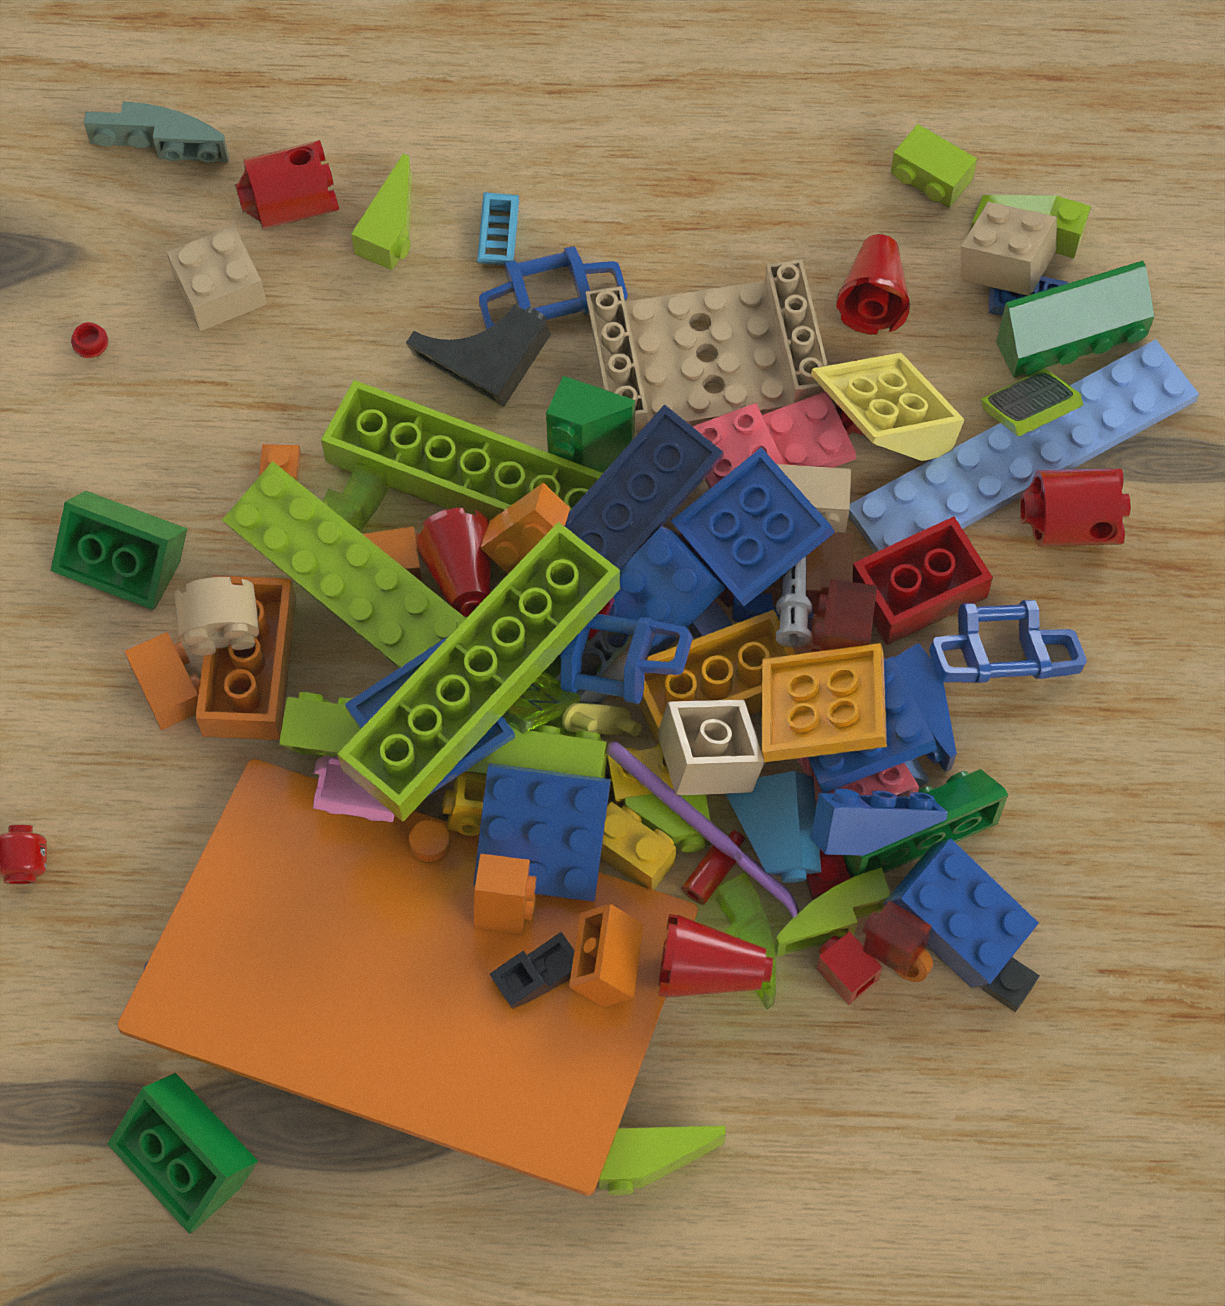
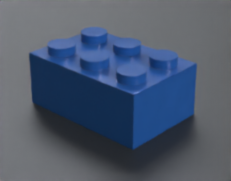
M661 526L620 570V590L613 596L614 603L609 615L639 620L640 617L653 618L655 621L688 628L725 590L726 586L677 532ZM655 633L649 656L667 650L678 637ZM628 635L625 636L623 645L626 643Z
M951 838L932 844L883 903L970 987L990 984L1039 924L1034 917Z

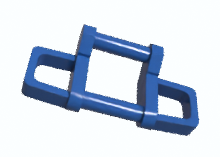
M571 246L564 248L562 253L517 263L515 260L505 262L508 283L483 292L479 296V307L487 330L495 325L490 317L487 306L488 302L513 292L516 305L526 310L531 305L523 277L566 266L572 275L578 297L534 308L542 313L546 320L583 312L584 315L589 314L586 291H590L586 274L611 273L615 278L617 287L622 286L625 301H627L628 293L617 262L583 264L576 247Z
M1022 600L1017 605L976 607L974 603L960 604L958 609L959 635L935 637L929 648L937 676L942 682L984 683L988 682L990 678L1033 676L1035 679H1047L1050 677L1074 675L1082 672L1087 659L1074 630H1039V608L1035 600ZM1019 620V640L1027 660L989 663L978 634L979 622ZM1045 644L1064 645L1069 652L1071 660L1051 663ZM961 649L967 667L949 666L943 651Z
M597 613L557 656L561 658V689L572 693L584 690L624 697L626 702L639 704L644 692L645 673L679 675L683 672L693 639L692 634L684 626L655 621L653 618L640 617L639 620ZM590 629L633 636L624 666V681L581 674V659ZM655 633L680 638L672 661H647Z

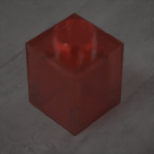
M889 901L880 913L874 911L867 919L862 930L866 934L863 951L903 976H906L927 948L932 926Z

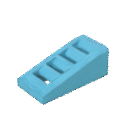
M483 192L477 263L504 265L505 262L514 260L519 195ZM490 211L510 212V217L490 215ZM489 223L509 224V229L489 228ZM488 235L508 237V242L487 240ZM486 247L507 249V255L486 254Z

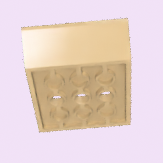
M802 259L767 264L765 281L625 301L622 286L586 291V300L604 390L635 400L636 431L640 432L664 404L693 427L757 403L761 414L764 415L825 392L810 375L813 368L828 366ZM695 321H704L710 327L705 331H696L690 325ZM709 351L715 354L717 358L712 362H702L697 358V355L701 352ZM716 382L724 389L720 393L711 394L705 391L704 386L708 383Z

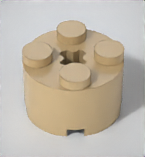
M211 577L187 583L186 592L181 593L179 589L175 591L179 641L183 645L191 647L192 654L199 656L210 655L216 652V648L228 647V645H231V648L236 650L249 649L255 646L254 638L259 634L255 590L252 582L242 579L241 586L233 585L231 577Z

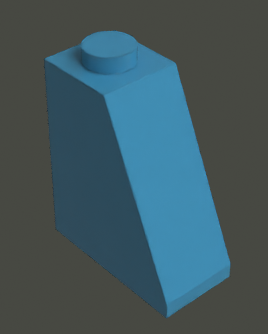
M797 771L764 776L757 779L752 793L726 794L766 873L782 877V882L796 883L806 881L807 874L821 872L820 850L811 840L816 812L814 777Z

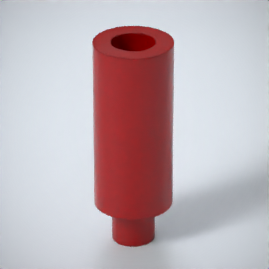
M732 830L728 835L738 848L745 841V837L736 830ZM713 845L682 885V891L694 902L705 905L736 864V861Z

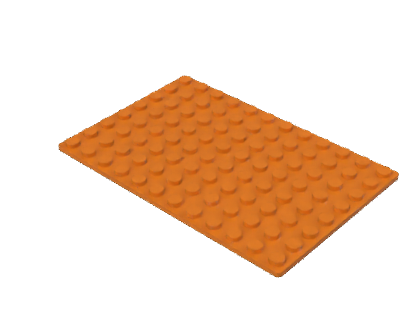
M258 759L250 760L118 1021L119 1032L125 1036L585 1196L592 1195L596 1190L666 1001V997L658 996L660 987L658 984L663 945L668 935V929H666L669 914H675L695 921L698 914L697 905L599 872L594 902L535 894L533 921L525 920L523 935L474 929L475 885L473 883L479 835L467 836L458 831L448 830L450 845L447 854L438 861L424 862L414 857L410 851L409 834L411 829L417 823L424 820L438 821L446 828L448 822L413 811L404 822L396 815H394L393 822L382 820L371 821L365 817L342 813L331 814L325 810L313 809L318 779ZM611 903L644 924L634 999L602 1007L569 988V979L540 997L512 1009L489 975L523 950L528 955L560 932L563 933L575 951L580 913Z

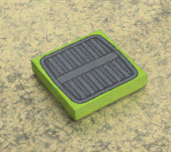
M1045 368L981 398L983 410L1016 436L1024 435L1083 406L1081 394Z

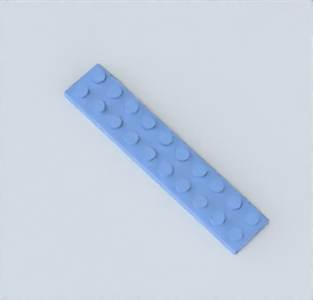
M1155 339L1070 385L1082 396L1083 406L1021 436H1016L999 423L954 447L950 452L928 461L850 503L848 516L874 553L955 516L962 529L1019 499L1032 483L1037 470L1073 469L1196 402L1199 393Z

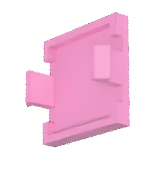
M324 755L316 760L313 774H319L313 809L325 810L331 814L342 813L365 817L371 821L393 822L394 814L342 771L338 757Z

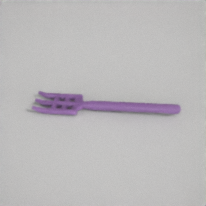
M613 741L607 746L606 753L718 850L735 860L738 866L782 902L792 917L797 916L799 911L797 902L792 893L771 874L766 873L765 869L748 854H744L725 833L683 797L675 795V791L621 744Z

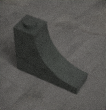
M514 304L511 310L499 322L479 334L467 338L447 340L428 337L413 331L406 344L416 357L504 407L549 339L551 332L545 322L546 317L532 307H527L524 310Z

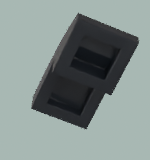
M560 932L528 955L523 950L489 975L510 1007L514 1009L568 981L571 978L575 951L563 933Z

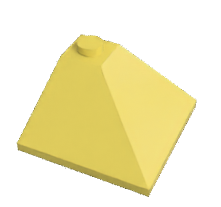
M902 353L812 369L810 375L873 444L920 461L938 458L953 450L965 419Z

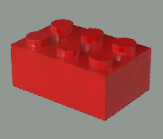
M955 516L854 562L852 589L886 645H889L957 613L960 604H976L986 599L993 576Z

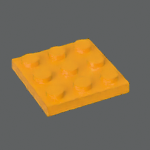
M881 643L763 659L762 754L765 762L887 747L884 653Z

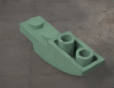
M123 101L121 113L88 111L85 113L84 125L90 144L104 147L112 145L134 146L136 148L155 147L158 159H167L169 161L195 160L206 163L229 161L225 136L212 126L182 112L156 105Z

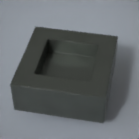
M1011 957L990 984L983 985L981 990L1016 1012L1038 981L1040 975Z

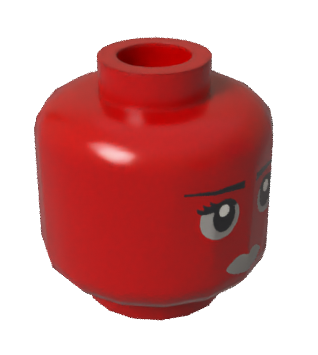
M10 825L8 826V833L0 834V877H4L5 884L23 885L36 883V877L46 872V838L41 834L33 833V826Z

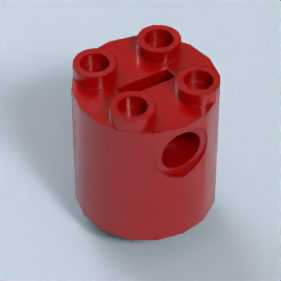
M317 140L243 159L245 171L238 184H235L242 212H246L258 220L262 230L339 210L334 189L328 191V187L334 185L329 164L321 165L322 161H326L321 141Z
M1122 469L1037 470L1032 483L1021 495L1020 499L1022 524H1030L1032 526L1036 545L1039 547L1123 545L1125 528L1122 521L1123 517H1129L1131 502L1128 493L1122 494L1124 483Z

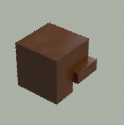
M835 532L806 556V597H808L812 604L813 614L848 615L853 582L854 533ZM795 565L793 566V579H795Z

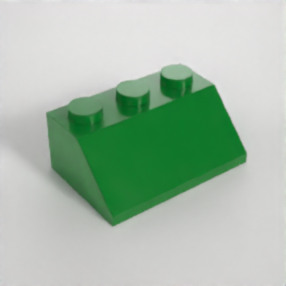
M563 376L546 411L548 453L604 473L635 438V400Z
M84 491L64 502L50 571L153 610L157 607L180 564L188 529L89 491Z
M177 1073L142 1087L107 1143L189 1234L200 1227L240 1190L258 1163V1160Z

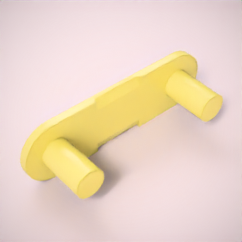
M573 703L566 709L562 718L563 728L569 732L588 731L606 735H619L625 731L632 736H637L642 729L641 724L630 719L629 710L623 706Z

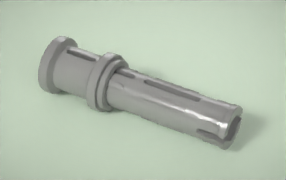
M806 556L795 565V579H793V567L782 575V596L776 604V611L780 615V629L776 632V641L778 644L790 648L803 647L811 642V632L808 630V615L811 613L812 604L808 597H806Z

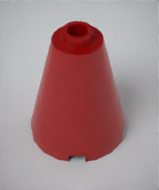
M875 234L864 240L837 296L836 308L841 314L842 322L857 332L877 335L878 330L889 328V332L895 331L906 322L910 312V300L899 247L892 237L884 234Z
M452 508L440 511L423 522L424 529L420 534L417 532L415 536L416 546L449 605L463 616L468 617L490 594L491 558L480 548L489 520L476 510V515L465 513L464 508Z
M669 914L666 926L668 935L664 941L658 996L671 998L761 990L762 982L770 983L773 958L766 957V948L683 916Z

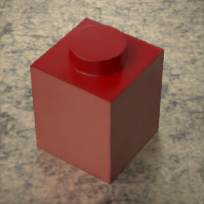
M850 931L841 939L833 936L818 951L820 956L817 962V971L848 1005L880 979L883 967Z

